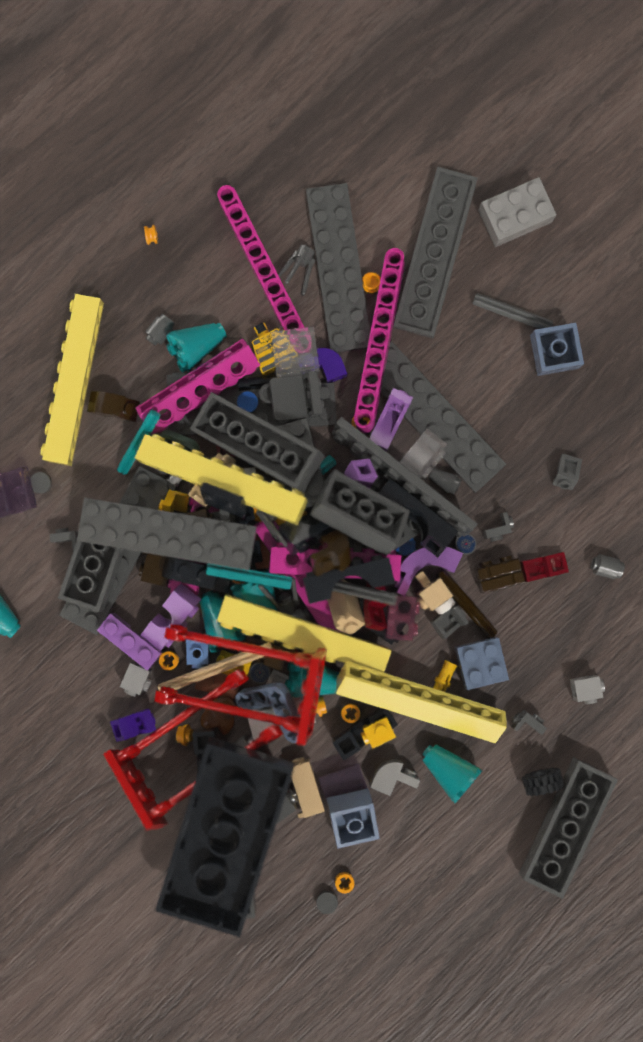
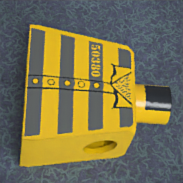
M265 322L254 327L258 338L252 341V346L260 363L259 368L262 376L268 375L298 360L297 352L278 328L269 332Z

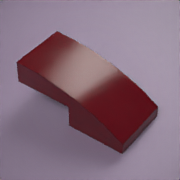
M564 552L520 562L525 582L569 572Z
M385 586L374 588L386 591ZM364 598L365 627L378 631L386 629L387 624L383 608L389 604Z

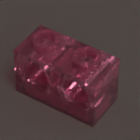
M398 596L395 605H388L387 639L413 641V636H417L418 624L414 623L415 615H419L420 602H416L417 597ZM407 601L409 603L410 609L407 613L399 611L398 605L400 602ZM402 622L408 626V631L404 635H400L396 631L397 625Z

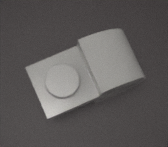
M390 759L384 761L376 768L370 781V788L391 796L397 780L417 788L420 779L413 770L405 768L404 771L401 770L403 767L401 760Z

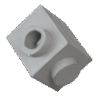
M131 662L120 687L125 689L124 692L134 697H136V694L141 695L143 691L147 692L152 682L149 679L152 669L147 671L140 664Z
M590 675L570 679L573 700L592 704L597 703V699L603 698L602 692H605V685L600 676Z

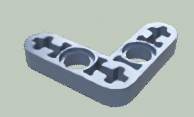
M281 682L244 688L235 696V702L241 708L256 709L272 706L275 715L286 717L283 712V708L289 711L290 716L300 717L288 687ZM258 692L263 693L266 700H262ZM280 725L285 738L291 743H296L298 733L288 731Z

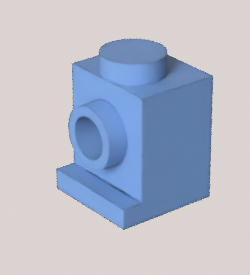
M186 639L187 665H192V669H200L204 667V664H209L208 644ZM195 650H199L201 652V656L199 658H196L194 656L193 652Z

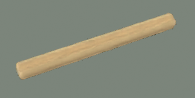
M270 643L260 645L263 647L272 648V645ZM242 652L160 683L157 688L159 691L161 686L177 690L264 656Z

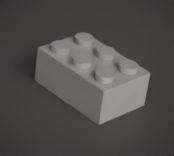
M540 177L481 202L478 209L495 247L548 225L556 217V212Z

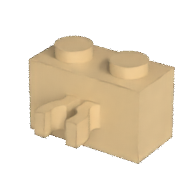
M423 571L415 575L423 587L416 593L418 596L416 601L422 609L433 611L453 596L440 578L430 582Z

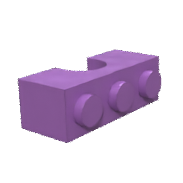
M181 583L163 604V607L171 614L172 620L166 619L158 613L140 637L159 652L165 646L169 648L174 641L164 638L165 628H170L171 624L186 627L188 623L185 620L188 616L192 618L199 610L197 604L201 599Z
M110 613L97 630L147 671L153 667L164 653L162 650L159 652L131 629V625L115 613Z

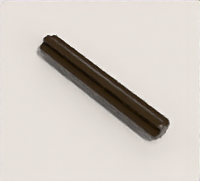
M445 570L440 571L436 578H440L453 595L452 597L487 638L491 639L496 636L498 631L449 574Z

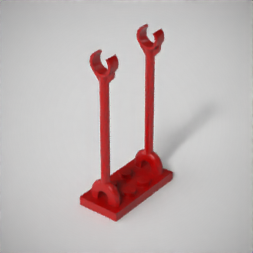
M171 624L170 628H165L164 638L168 640L184 641L187 639L291 661L300 667L308 668L309 672L307 680L304 679L301 692L305 693L303 701H300L298 714L301 717H282L182 695L176 689L161 686L160 691L156 690L155 702L161 704H174L177 702L281 725L288 731L298 733L296 744L306 745L314 729L327 649L319 647L314 654L291 653L187 631V627L177 624Z
M237 669L225 678L226 682L201 699L213 701L229 689L232 690L243 685L249 678L244 670L240 671V669ZM188 707L136 744L123 750L110 749L103 754L146 830L161 829L166 826L168 822L164 815L192 794L195 782L170 799L157 805L154 792L147 788L143 773L136 769L132 760L145 747L202 709L200 707ZM272 724L259 734L260 737L245 746V748L255 751L262 745L275 741L283 733L278 725Z

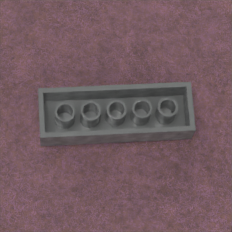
M212 392L190 428L191 431L302 493L307 489L325 457L314 447Z
M575 757L572 758L563 778L564 787L557 791L519 872L523 880L563 899L618 779Z

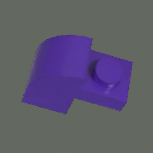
M328 348L316 349L317 358L310 356L303 359L302 363L299 364L302 375L309 371L322 369L327 383L347 377V371L341 357L335 351Z
M144 709L110 721L116 742L125 741L140 734L156 730L155 717L150 712V709Z

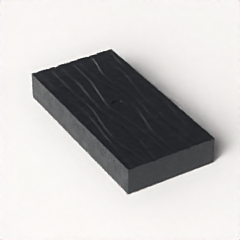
M209 737L155 912L233 936H241L294 771L293 762Z

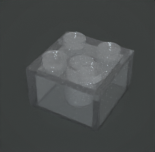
M314 327L271 332L277 378L303 376L309 371H317V374H319Z
M427 428L400 463L423 481L433 470L432 467H435L446 452L443 449L447 443Z

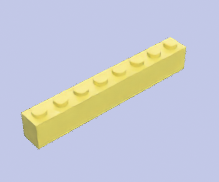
M75 294L74 300L70 302V312L72 313L70 320L66 322L65 331L67 332L66 341H63L61 347L63 358L62 361H59L57 367L59 378L53 387L55 398L49 407L51 418L50 423H47L45 427L46 443H43L41 447L42 460L72 466L104 306L100 298Z
M145 434L135 456V459L140 463L200 487L205 482L243 496L247 506L298 526L308 502L303 497L304 493L292 489L290 492L283 489L284 485L272 481L271 484L263 481L264 477L252 473L251 476L243 473L244 470L240 467L232 465L229 468L223 465L224 462L214 457L209 460L204 458V454L192 449L189 452L184 450L185 446L177 442L169 444L164 442L165 438L153 434L151 437Z
M225 594L217 621L221 622L220 626L233 629L234 626L242 629L241 633L253 636L255 633L261 635L264 641L274 643L275 640L282 642V646L288 649L295 650V647L304 649L303 653L314 654L319 647L327 649L326 661L336 663L337 660L345 664L346 661L384 673L391 654V650L388 647L352 635L350 636L346 633Z
M349 661L345 662L337 677L336 694L486 741L496 743L507 728L506 712Z

